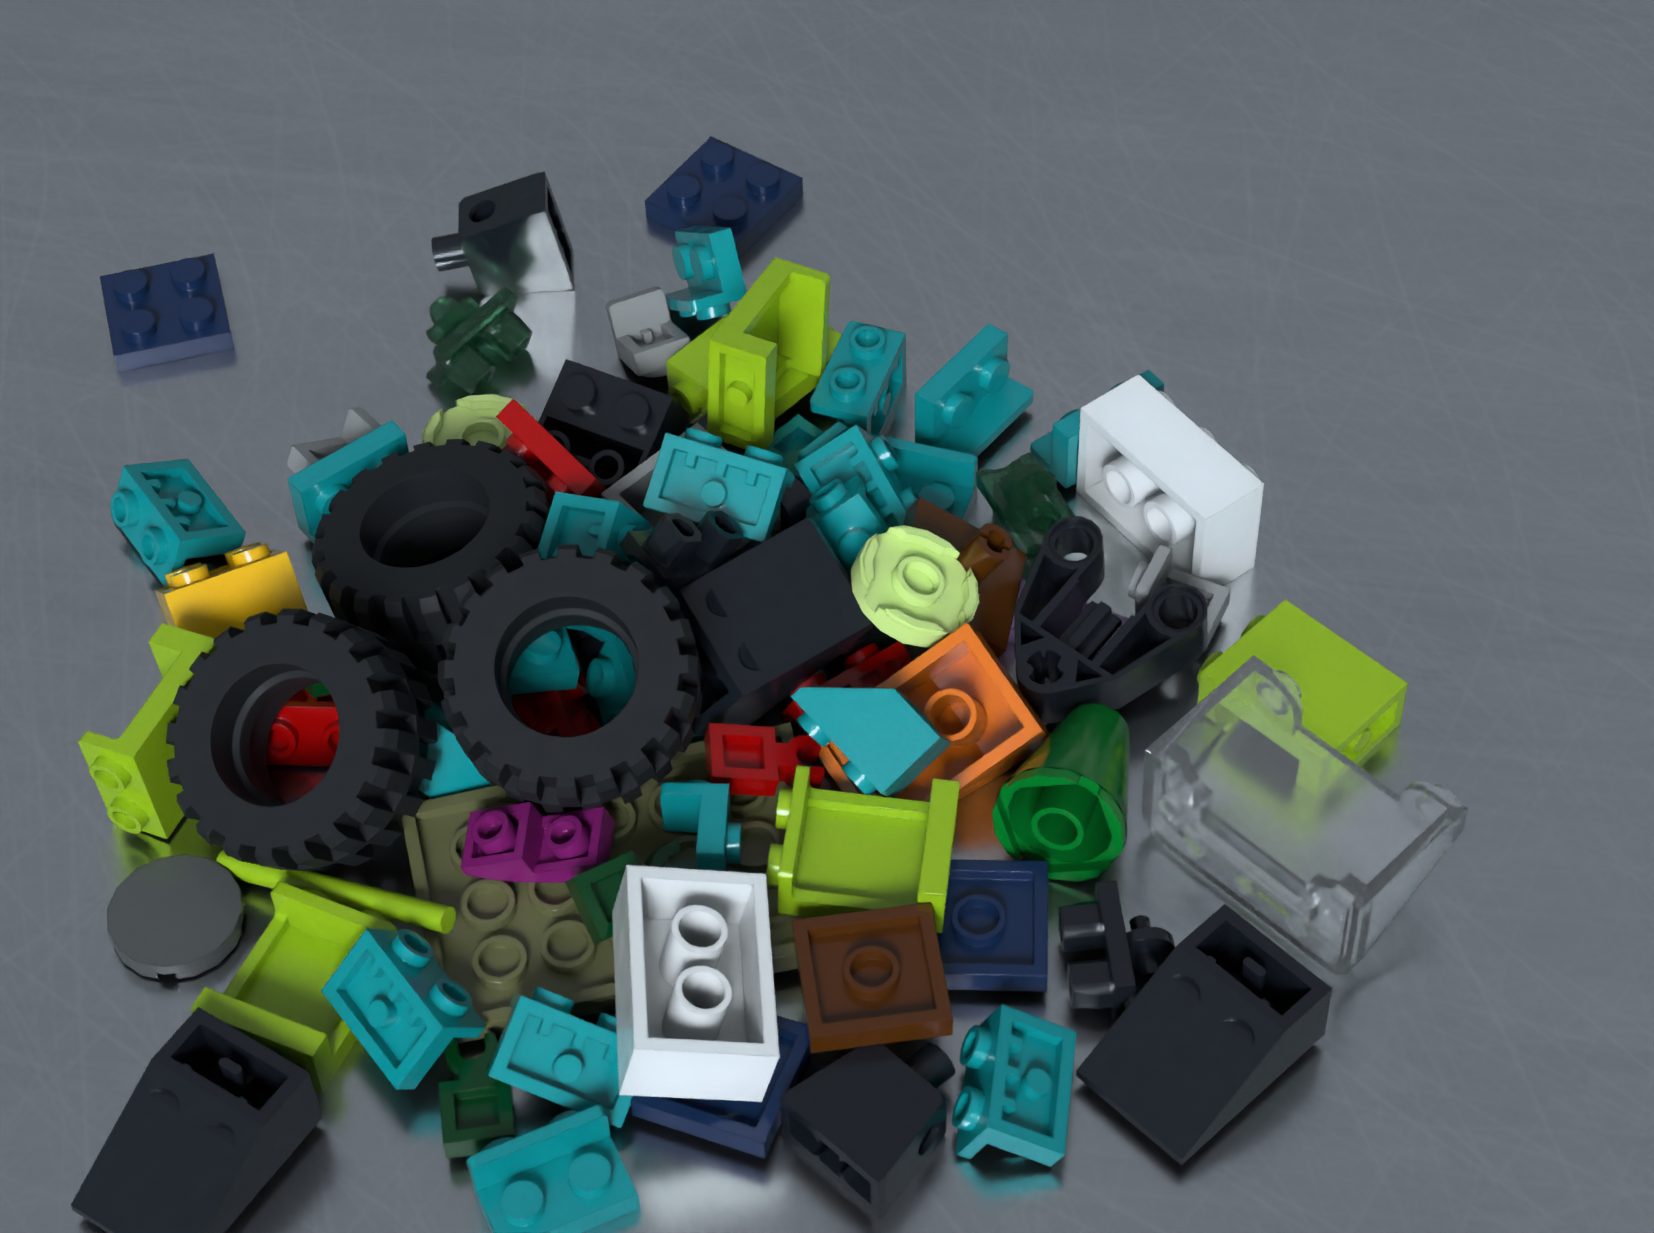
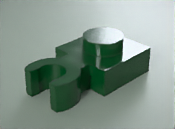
M680 842L668 843L653 851L646 859L644 866L664 867L666 859L683 850ZM633 850L565 882L594 945L613 937L612 911L626 865L640 866Z
M493 1032L485 1034V1051L476 1059L469 1060L460 1056L457 1038H453L445 1048L449 1073L454 1079L452 1081L438 1082L442 1138L446 1159L474 1155L481 1152L486 1145L497 1139L517 1137L512 1085L485 1075L498 1045V1040Z

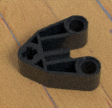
M1082 516L1062 518L1050 527L1014 608L1017 685L1041 721L1046 723L1063 721L1074 708L1083 704L1094 703L1107 706L1113 710L1120 709L1194 662L1203 654L1207 647L1208 612L1206 600L1197 588L1185 583H1172L1160 588L1135 616L1131 615L1123 625L1121 619L1112 614L1111 607L1102 601L1099 604L1091 601L1082 611L1083 605L1097 591L1105 577L1104 543L1101 530L1092 520ZM1072 553H1083L1085 555H1088L1084 559L1078 561L1067 560L1064 558L1066 555ZM1176 619L1191 623L1190 626L1182 629H1173L1165 624Z

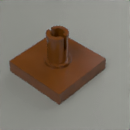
M919 497L907 509L903 525L928 530L948 541L960 553L957 560L963 565L965 571L967 572L971 568L978 583L979 604L973 620L969 624L982 634L995 655L999 658L1007 648L1027 554L1012 547L1011 536L999 525L987 523L979 529Z
M931 902L792 920V935L811 1053L953 1035V1016Z

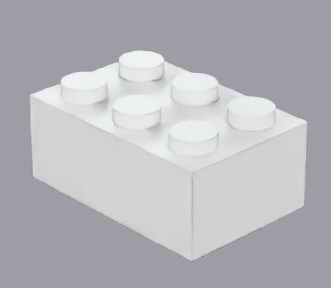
M1139 374L1081 407L1076 492L1150 560L1159 544H1163L1173 548L1171 568L1222 586L1227 585L1254 568L1264 483L1260 481L1258 475L1250 466L1237 461L1218 444L1210 431L1206 428L1198 427L1176 407L1173 400L1166 393L1157 391Z
M626 865L612 911L619 1095L762 1102L780 1057L766 874Z

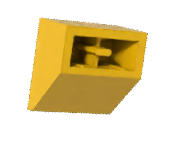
M260 542L225 553L228 564L208 571L206 564L201 565L199 562L169 572L164 575L168 585L154 590L168 625L211 638H216L231 626L246 631L244 627L245 620L248 617L265 611L277 615L283 609H304L308 611L287 551L269 550L267 543L261 544Z

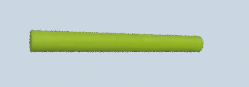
M224 850L219 853L216 859V863L230 871L236 880L271 889L275 887L277 882H283L299 889L312 887L325 893L332 901L358 911L363 909L374 910L388 919L447 934L452 930L456 921V910L452 906L314 871L280 870L242 862L225 855Z

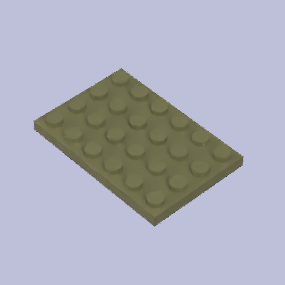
M790 723L771 726L775 727L776 742L788 743L794 738ZM704 741L689 744L685 753L677 751L671 759L673 770L660 783L651 778L640 786L642 796L627 804H624L622 797L604 802L605 809L615 820L610 860L633 850L640 866H644L646 859L653 851L665 844L680 842L683 850L666 859L664 867L698 869L696 858L697 832H668L664 830L660 793L661 785L666 782L683 783L696 779L707 781ZM778 782L774 797L730 794L732 822L742 823L743 852L741 864H729V872L767 874L771 843L784 844L786 830L776 828V812L780 788L793 789L785 782ZM498 785L425 800L415 817L404 815L401 818L416 898L452 906L456 910V921L449 933L445 934L422 928L424 939L433 948V958L447 976L469 993L472 998L471 1006L486 1024V1028L478 1038H457L458 1044L483 1039L486 1033L493 1032L495 1036L501 1035L512 1010L509 1005L514 993L531 999L535 986L575 1001L570 1015L575 1017L616 1009L613 937L594 945L565 882L528 883L491 880L466 876L461 870L470 812L520 804L509 798L505 790ZM532 802L542 816L556 814L545 812L542 804ZM568 807L567 812L583 810V808ZM767 885L774 974L797 968L792 935V920L810 917L778 914V886Z

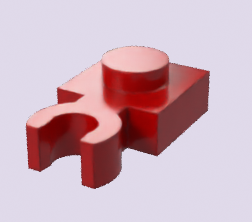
M708 723L704 738L707 781L715 784H729L730 794L774 797L779 781L785 782L789 787L793 788L796 766H806L800 761L817 762L822 746L808 735L794 737L788 743H778L775 738V727ZM810 766L811 787L820 789L825 774L824 767Z

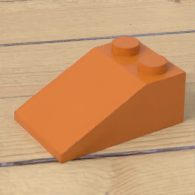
M968 622L875 687L896 689L906 695L951 743L941 755L896 797L899 799L930 802L934 778L959 781V801L998 778L1028 757L1050 735L1044 723L982 634ZM832 741L825 748L821 747L818 757L842 792L865 794L842 770L841 767L849 760ZM877 789L871 794L874 796L887 797L882 795Z

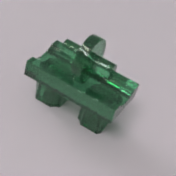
M504 286L479 309L475 300L469 296L465 297L461 302H457L447 296H441L429 307V314L434 325L426 331V335L432 343L436 344L433 350L436 365L427 372L426 378L438 389L451 380L471 395L478 393L493 377L497 366L481 351L490 345L510 362L524 352L529 345L533 331L514 313L518 296Z
M1032 452L1021 455L1017 460L1004 468L996 470L984 469L976 472V486L992 508L993 514L1001 526L1006 529L1019 550L1027 554L1025 561L1030 569H1032L1050 527L1062 518L1075 516L1056 488L1057 480L1055 474L1045 463H1039Z

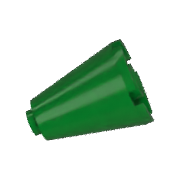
M1094 703L1083 704L1074 708L1006 781L997 795L992 811L994 833L1005 851L1016 861H1019L1021 854L1030 861H1048L1049 879L1078 882L1099 877L1109 869L1111 862L1120 855L1125 846L1128 822L1130 730L1128 724L1118 712L1107 706Z

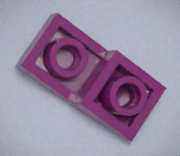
M532 802L471 811L461 870L466 876L491 880L528 883L566 882L579 874L610 861L615 820L605 807L542 816Z

